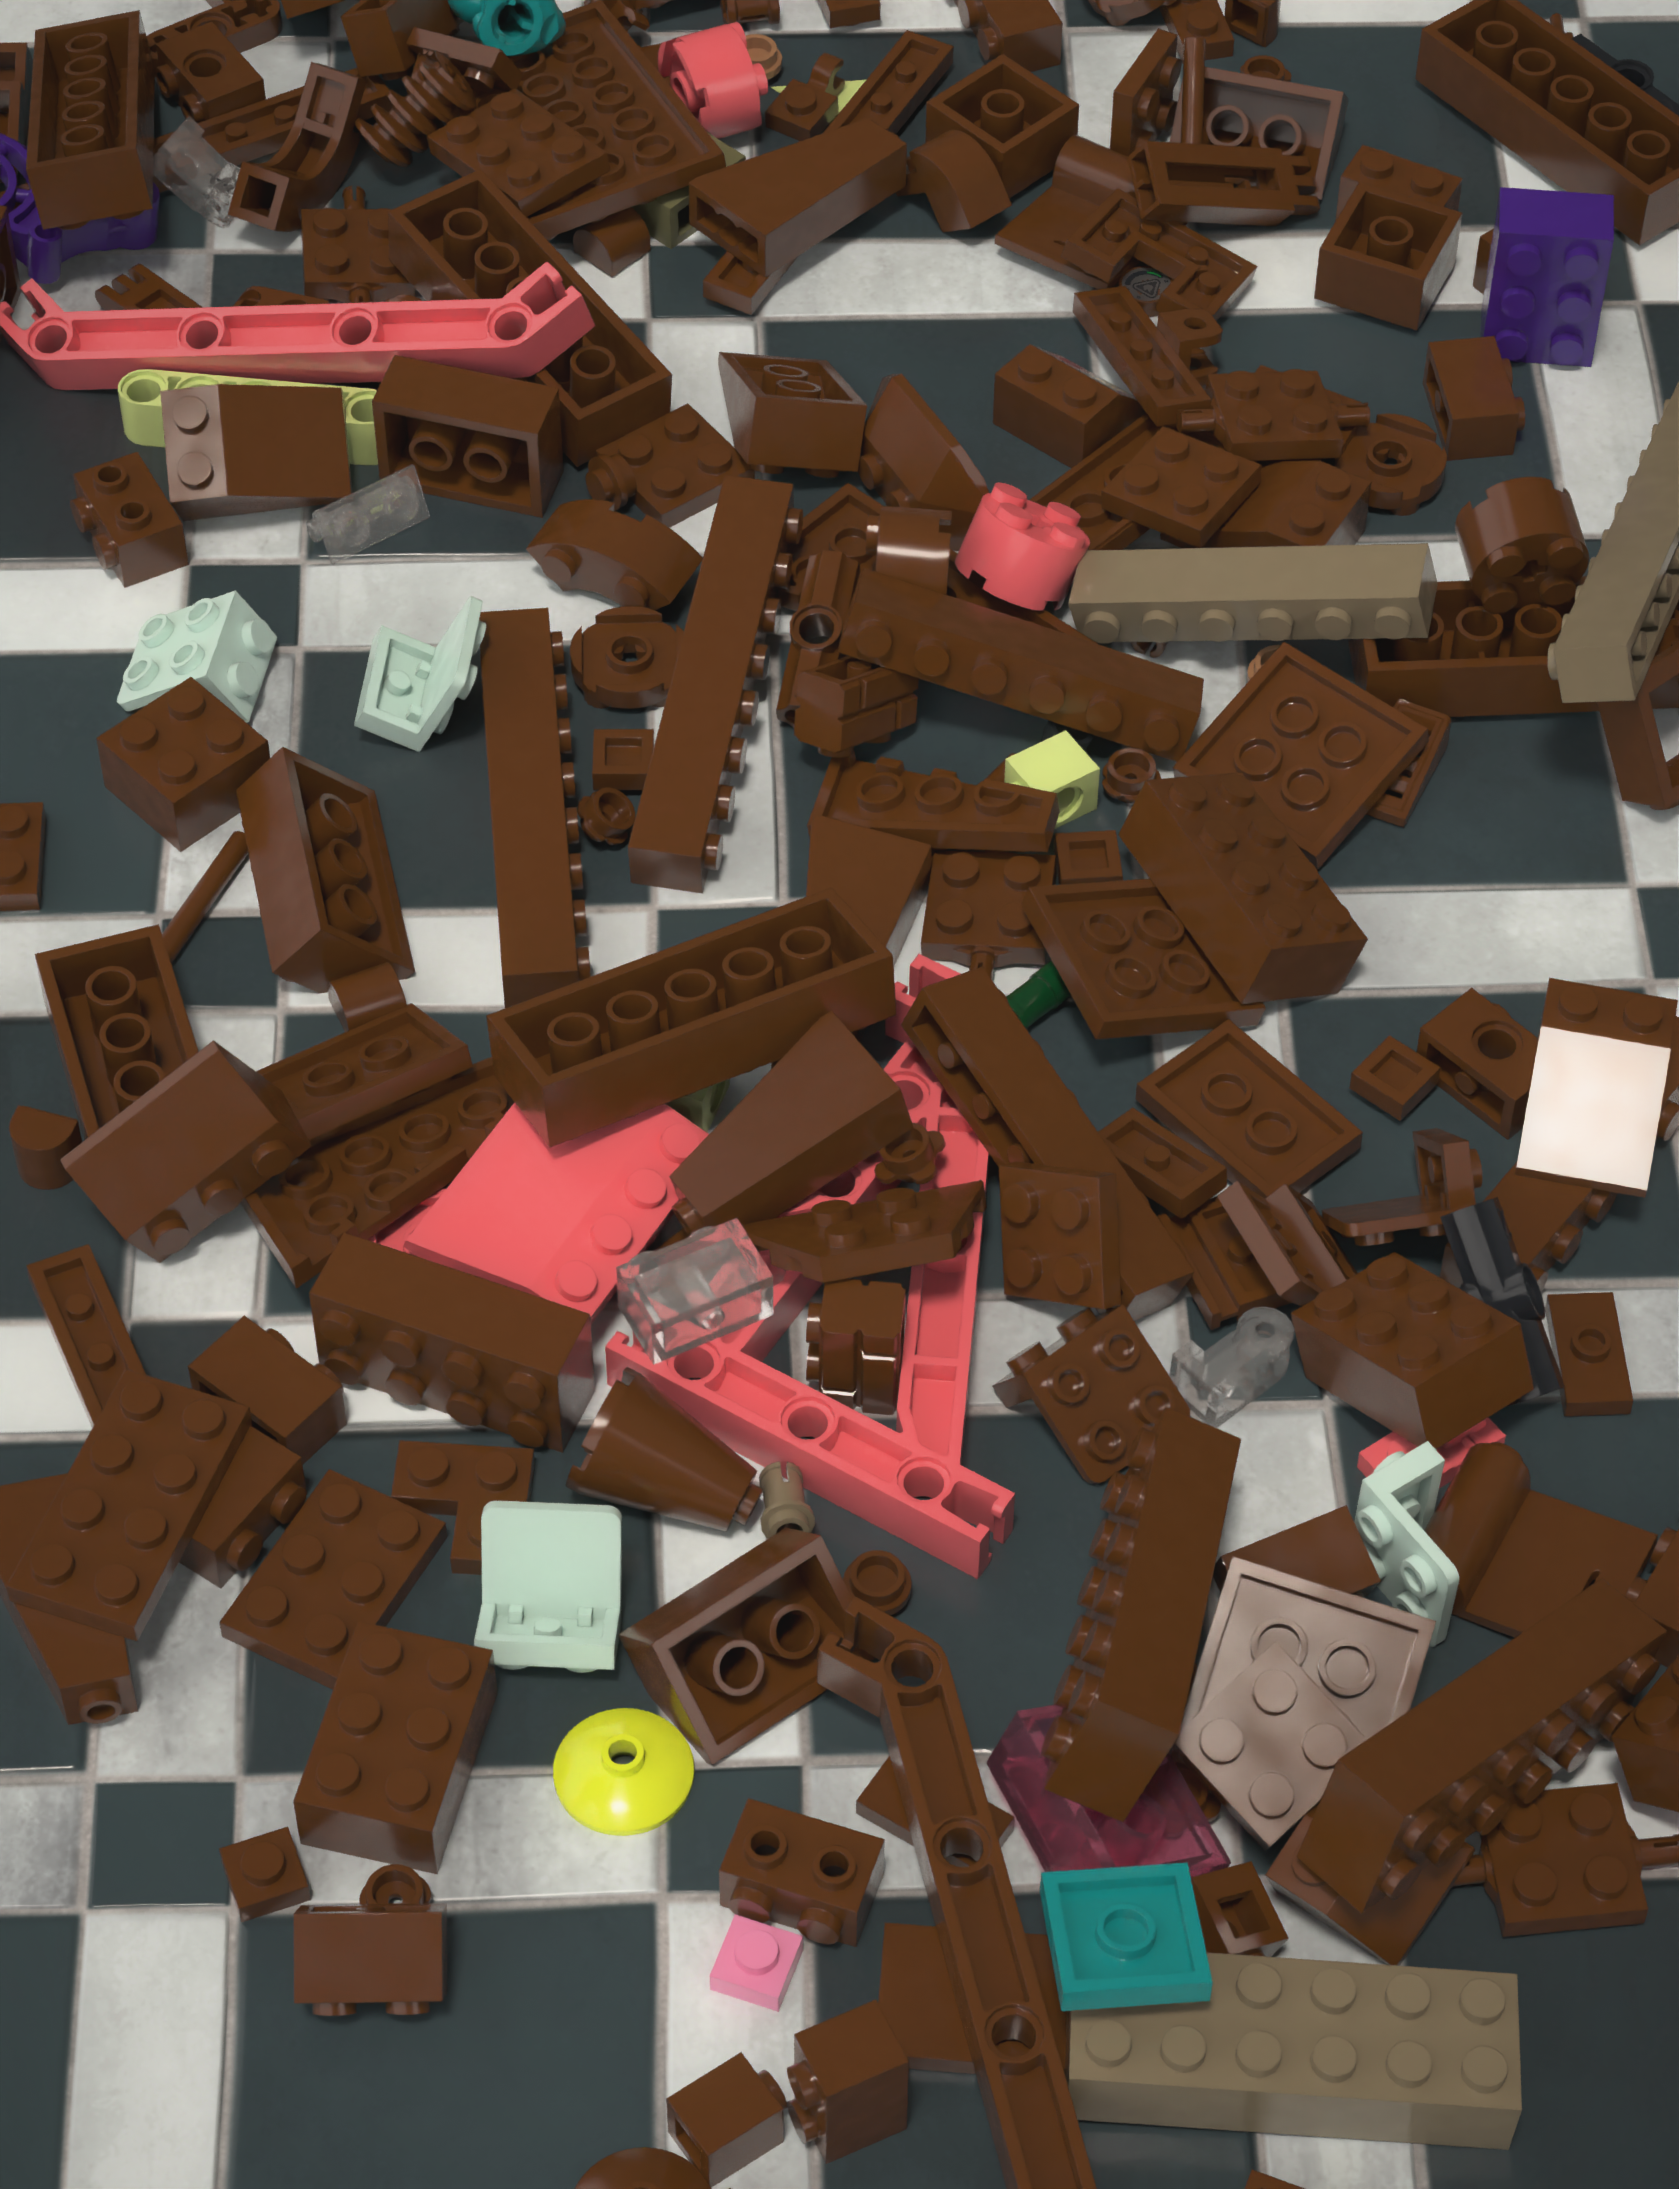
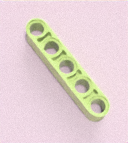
M140 369L130 372L122 377L118 384L124 433L127 438L135 444L164 448L165 440L160 391L215 384L342 388L350 464L378 465L372 400L377 392L375 389L153 369Z

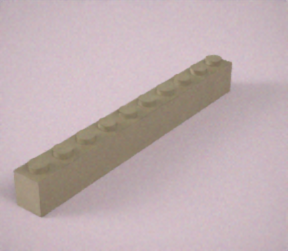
M1679 382L1671 399H1666L1664 402L1663 416L1659 424L1653 425L1651 441L1647 449L1642 450L1640 453L1639 467L1635 475L1628 478L1627 492L1623 501L1618 502L1615 506L1614 520L1610 528L1603 531L1600 550L1596 557H1591L1585 582L1583 585L1577 586L1575 603L1570 613L1563 616L1561 633L1556 643H1551L1549 646L1548 671L1552 680L1559 681L1562 703L1634 701L1678 603Z

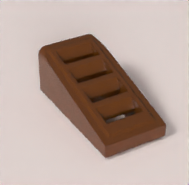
M1398 699L1393 708L1428 728L1429 742L1418 753L1420 757L1416 756L1402 772V774L1411 778L1399 775L1388 788V790L1403 794L1402 798L1384 793L1366 815L1404 828L1447 749L1451 718L1444 713Z

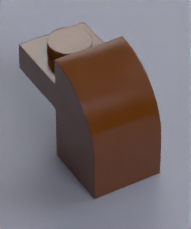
M955 129L948 130L909 152L910 156L907 157L906 186L896 192L898 197L926 192L942 232L971 229L1012 206L1001 177L990 156L975 139Z

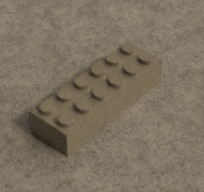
M1207 1952L1213 1981L1210 2001L1067 2011L1064 2074L1077 2120L1509 2150L1522 2112L1517 1974Z

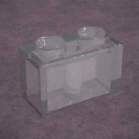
M737 1218L715 1227L701 1228L684 1240L657 1251L642 1252L634 1256L629 1262L616 1267L618 1307L653 1365L774 1315L773 1275Z

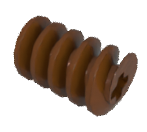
M434 50L440 65L437 69L424 61L418 64L424 79L421 83L407 75L402 78L408 93L405 98L391 89L386 93L392 107L389 112L377 104H373L370 107L377 123L372 126L361 118L354 122L364 140L386 162L395 163L400 167H408L413 162L411 150L423 153L429 148L426 135L444 127L442 121L448 123L450 120L460 117L458 107L470 111L476 106V98L471 86L460 71L440 52Z

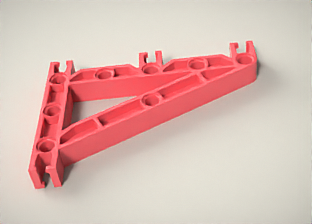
M918 954L910 964L909 995L906 994L908 986L898 981L895 983L896 1015L886 1019L885 1035L904 1044L883 1070L901 1089L912 1123L922 1125L928 1132H940L946 1142L945 1148L937 1154L935 1160L936 1176L928 1183L920 1184L919 1192L982 1180L986 1198L990 1154L901 1026L923 987L960 975L961 973ZM877 1151L776 1218L812 1212L811 1208L814 1205L829 1200H845L851 1204L876 1200L877 1194L888 1189L897 1188L901 1180L884 1184L877 1179L874 1169L878 1163L883 1161L880 1152ZM985 1211L973 1212L974 1228L968 1237L961 1240L962 1247L955 1258L911 1267L897 1402L896 1431L762 1362L823 1284L804 1277L799 1271H787L771 1265L769 1250L760 1251L749 1256L739 1253L735 1256L699 1302L700 1330L642 1300L632 1312L633 1345L631 1347L627 1346L629 1336L617 1331L605 1346L607 1385L613 1387L616 1380L621 1382L623 1370L626 1367L641 1373L736 1453L763 1467L780 1462L782 1477L786 1479L787 1462L795 1464L802 1472L803 1488L976 1579H979L992 1558V1553L989 1552L990 1532H993L994 1540L1004 1544L1013 1531L1015 1493L962 1466ZM689 1378H701L699 1380H689ZM801 1437H814V1439H801ZM918 1496H926V1497H930V1498H933V1499H930V1500H919V1499H916L915 1497H918Z

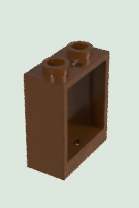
M1670 619L1634 701L1597 702L1622 801L1648 805L1654 810H1666L1679 805V754L1666 762L1649 697L1650 692L1679 674V619Z

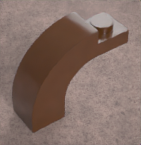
M311 62L297 114L286 141L280 150L264 163L242 161L228 215L273 231L293 232L301 229V209H323L340 187L357 150L361 134L354 132L353 128L367 79L320 63Z

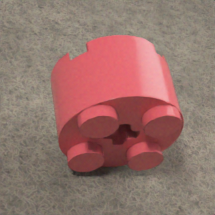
M740 23L723 24L662 42L658 52V71L664 78L669 77L671 88L708 133L721 139L761 126L760 96L768 93V81L761 64H752L747 51L746 36Z
M998 482L995 483L991 493L985 494L982 497L956 556L955 565L967 579H969L972 570L986 578L982 589L1002 600L1039 611H1044L1047 602L1052 601L1054 610L1061 609L1074 581L1077 565L1088 550L1090 540L1084 531L1077 526L1081 516L1072 508L1057 502H1049L1047 507L1027 500V495L1020 489Z

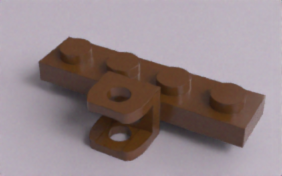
M1126 286L1074 293L1073 314L1156 426L1176 427V413L1178 409H1210L1211 398L1202 386L1206 385L1207 375L1217 374L1218 368L1206 356V352L1200 348L1220 343L1223 329L1209 311L1203 309H1183L1161 312L1158 314L1156 327ZM1188 326H1197L1202 329H1192Z

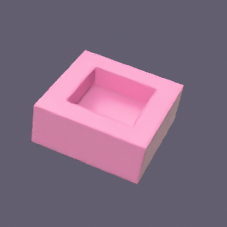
M735 1914L710 1974V1990L779 2012L803 1952V1936Z

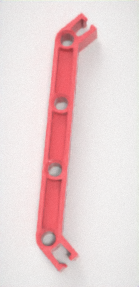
M548 262L544 263L501 299L64 312L31 278L20 287L35 311L31 315L35 322L27 330H22L18 327L10 316L14 312L13 308L6 301L0 303V332L8 344L47 385L58 390L118 389V384L122 377L140 369L312 384L382 382L394 355L507 378H525L544 369L594 328L595 324L582 294L572 285L565 290L561 275Z

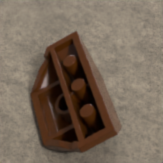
M902 373L882 377L864 425L861 457L858 466L860 478L868 489H874L886 503V506L952 511L951 525H939V532L951 533L950 549L959 551L982 497L989 493L985 479L958 440Z

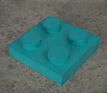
M1188 1862L1041 1872L1040 1896L1061 2011L1210 2001L1213 1981Z

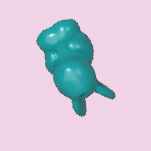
M448 0L453 14L463 21L472 24L480 44L499 48L506 56H520L539 52L547 45L559 39L564 34L566 28L563 13L558 8L555 0Z

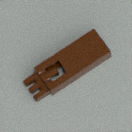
M1145 141L1127 157L1141 220L1277 226L1289 215H1311L1321 209L1318 197L1307 195L1316 190L1314 178L1312 176H1300L1311 171L1309 157L1282 155L1281 149ZM1225 177L1255 179L1256 186H1251L1250 181L1244 180L1234 188L1233 183L1225 182Z

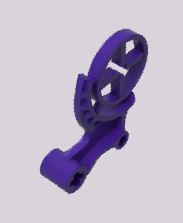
M0 133V179L7 188L0 199V206H7L16 259L27 267L28 276L33 278L35 282L40 284L56 282L61 275V263L80 253L108 251L119 247L128 250H140L148 248L155 242L157 238L160 197L159 189L155 183H153V209L144 210L134 218L119 220L107 217L91 220L86 225L73 230H62L58 227L43 230L26 172L27 146ZM13 166L23 175L30 190L17 188V178ZM16 202L22 203L13 210Z

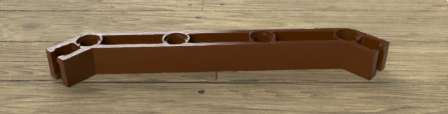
M855 1596L845 1610L844 1638L831 1631L818 1648L817 1683L880 1718L1006 2188L1097 2189L947 1656L942 1647L929 1636ZM859 1646L880 1661L873 1663L852 1652ZM905 1676H914L926 1683L918 1687H908L902 1685L897 1680ZM955 1853H963L971 1856L977 1862L967 1867H958L950 1864L945 1858ZM1005 2039H1015L1023 2042L1030 2050L1020 2056H1010L1002 2053L995 2045Z

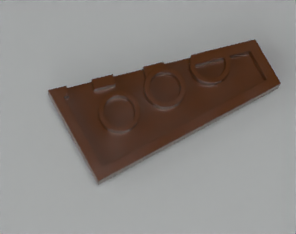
M853 751V754L847 757L831 758L807 828L810 837L811 822L815 814L931 844L932 848L1048 852L1060 810L1057 793L987 778L977 785L963 783L957 778V772L934 768L930 775L906 771L903 761L880 756L875 764L856 760L855 752Z

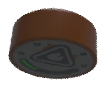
M1137 266L1121 275L1119 287L1126 286L1149 317H1154L1160 313L1155 310L1160 295L1173 279L1151 266Z

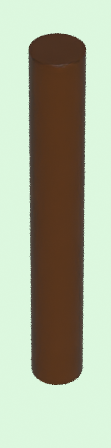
M1200 37L1184 39L1181 143L1202 144L1206 39Z
M241 831L233 832L163 931L162 936L171 964L249 854L245 833Z

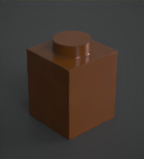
M742 2052L666 2098L668 2133L689 2162L699 2170L711 2188L784 2142L783 2111L787 2109L786 2098L773 2076L766 2070L757 2073Z

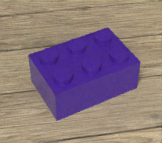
M1500 187L1481 309L1480 337L1495 336L1501 358H1508L1511 362L1581 367L1592 366L1614 242V195Z

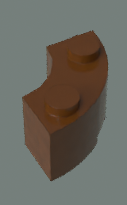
M595 499L575 500L559 505L526 548L529 554L541 566L545 575L553 580L563 592L582 589L599 593L622 607L637 606L653 610L671 604L703 559L687 541L658 520L646 514L640 522L627 515L615 512L614 502Z

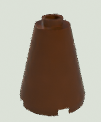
M629 1367L623 1370L622 1381L616 1380L599 1409L581 1445L584 1448V1452L588 1454L580 1468L572 1465L565 1485L568 1489L579 1495L725 1532L728 1531L734 1520L744 1526L747 1524L763 1492L762 1488L753 1484L757 1474V1470L645 1376Z

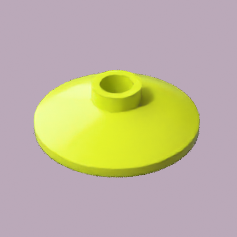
M634 1708L606 1710L582 1720L564 1737L554 1759V1787L564 1809L583 1826L599 1833L615 1836L641 1834L656 1829L668 1822L686 1803L694 1782L693 1755L682 1733L661 1716ZM620 1755L635 1757L628 1764H617L611 1760Z

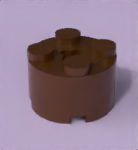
M1543 477L1514 478L1497 483L1486 489L1488 499L1478 504L1475 508H1472L1469 501L1460 510L1455 522L1457 539L1473 592L1482 601L1483 607L1487 612L1500 614L1512 608H1521L1526 605L1543 602L1547 605H1560L1575 596V584L1581 579L1588 567L1589 552L1571 495L1565 488H1563V492L1554 489L1552 480Z
M881 506L880 515H868L866 555L877 556L876 572L946 595L951 533L939 532V525H951L952 511Z

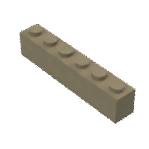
M1428 543L1087 550L1077 565L1068 605L1077 631L1096 643L1428 638L1438 583Z

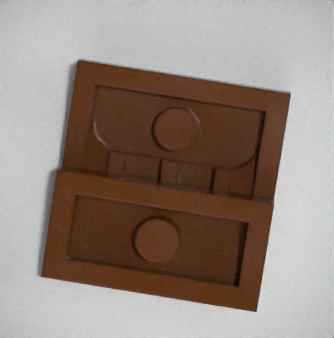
M1237 1180L1217 1196L1279 1297L1303 1306L1314 1300L1322 1291L1333 1288L1357 1274V1271L1329 1227L1325 1225L1322 1216L1313 1202L1286 1183L1264 1199Z

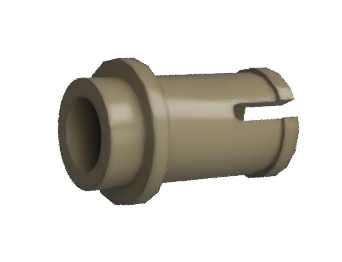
M780 1462L766 1466L759 1475V1485L763 1489L765 1510L760 1518L761 1530L768 1539L784 1528L811 1533L815 1526L814 1512L805 1503L802 1472L798 1466L790 1462L786 1464L788 1482L783 1481Z

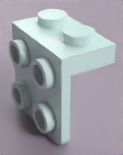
M236 590L212 599H201L192 606L168 614H157L144 623L139 631V639L130 664L124 672V681L117 697L118 704L125 711H132L148 705L189 677H192L246 723L249 722L277 636Z
M470 596L437 647L381 625L372 640L354 726L418 752L421 751L433 732L442 734L452 715L455 699L457 697L462 700L466 699L477 675V666L470 663L472 656L475 655L480 647L486 630V623L479 620L483 601Z
M1427 1441L1406 1454L1398 1451L1389 1455L1376 1467L1373 1474L1362 1480L1354 1523L1381 1580L1377 1587L1392 1603V1607L1436 1621L1429 1646L1434 1647L1446 1639L1459 1584V1573L1455 1565L1424 1531L1434 1514L1445 1459Z
M520 1501L488 1502L483 1508L481 1517L482 1605L474 1646L493 1650L494 1664L503 1669L517 1670L527 1666L560 1667L578 1673L592 1672L597 1669L614 1670L619 1643L618 1634H620L622 1515L620 1511L610 1505Z

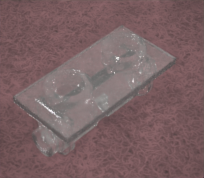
M410 465L314 511L312 514L313 519L306 522V529L314 542L324 541L330 562L335 564L430 518L415 466Z

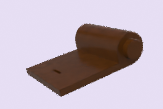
M1079 135L1070 137L1056 160L1052 186L995 235L994 244L1096 289L1114 287L1124 272L1137 266L1141 261L1132 257L1112 280L1107 283L1096 276L1086 273L1077 265L1062 258L1061 255L1066 240L1116 188L1136 198L1128 156ZM1179 222V223H1181V224H1183V225L1186 226L1188 222Z
M1500 1442L1479 1443L1469 1449L1424 1530L1455 1565L1459 1573V1584L1452 1615L1512 1637H1517L1587 1589L1595 1579V1582L1603 1578L1625 1596L1634 1579L1642 1574L1658 1542V1534L1531 1490L1530 1473L1521 1455L1514 1448Z

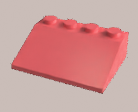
M514 1103L407 1238L403 1247L420 1258L589 1313L592 1325L633 1270L634 1265L639 1262L674 1215L672 1206L679 1202V1198L669 1176L709 1134L668 1105L663 1104L639 1113L634 1117L623 1119L549 1148L520 1108Z

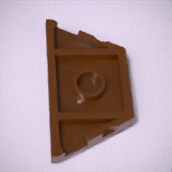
M982 1180L920 1192H915L909 1188H893L877 1194L876 1200L855 1204L845 1200H829L814 1205L811 1208L812 1212L734 1227L739 1254L749 1256L760 1251L769 1250L771 1265L787 1271H799L804 1277L825 1283L953 1259L962 1247L961 1240L968 1237L974 1228L973 1212H984L987 1206L984 1183Z

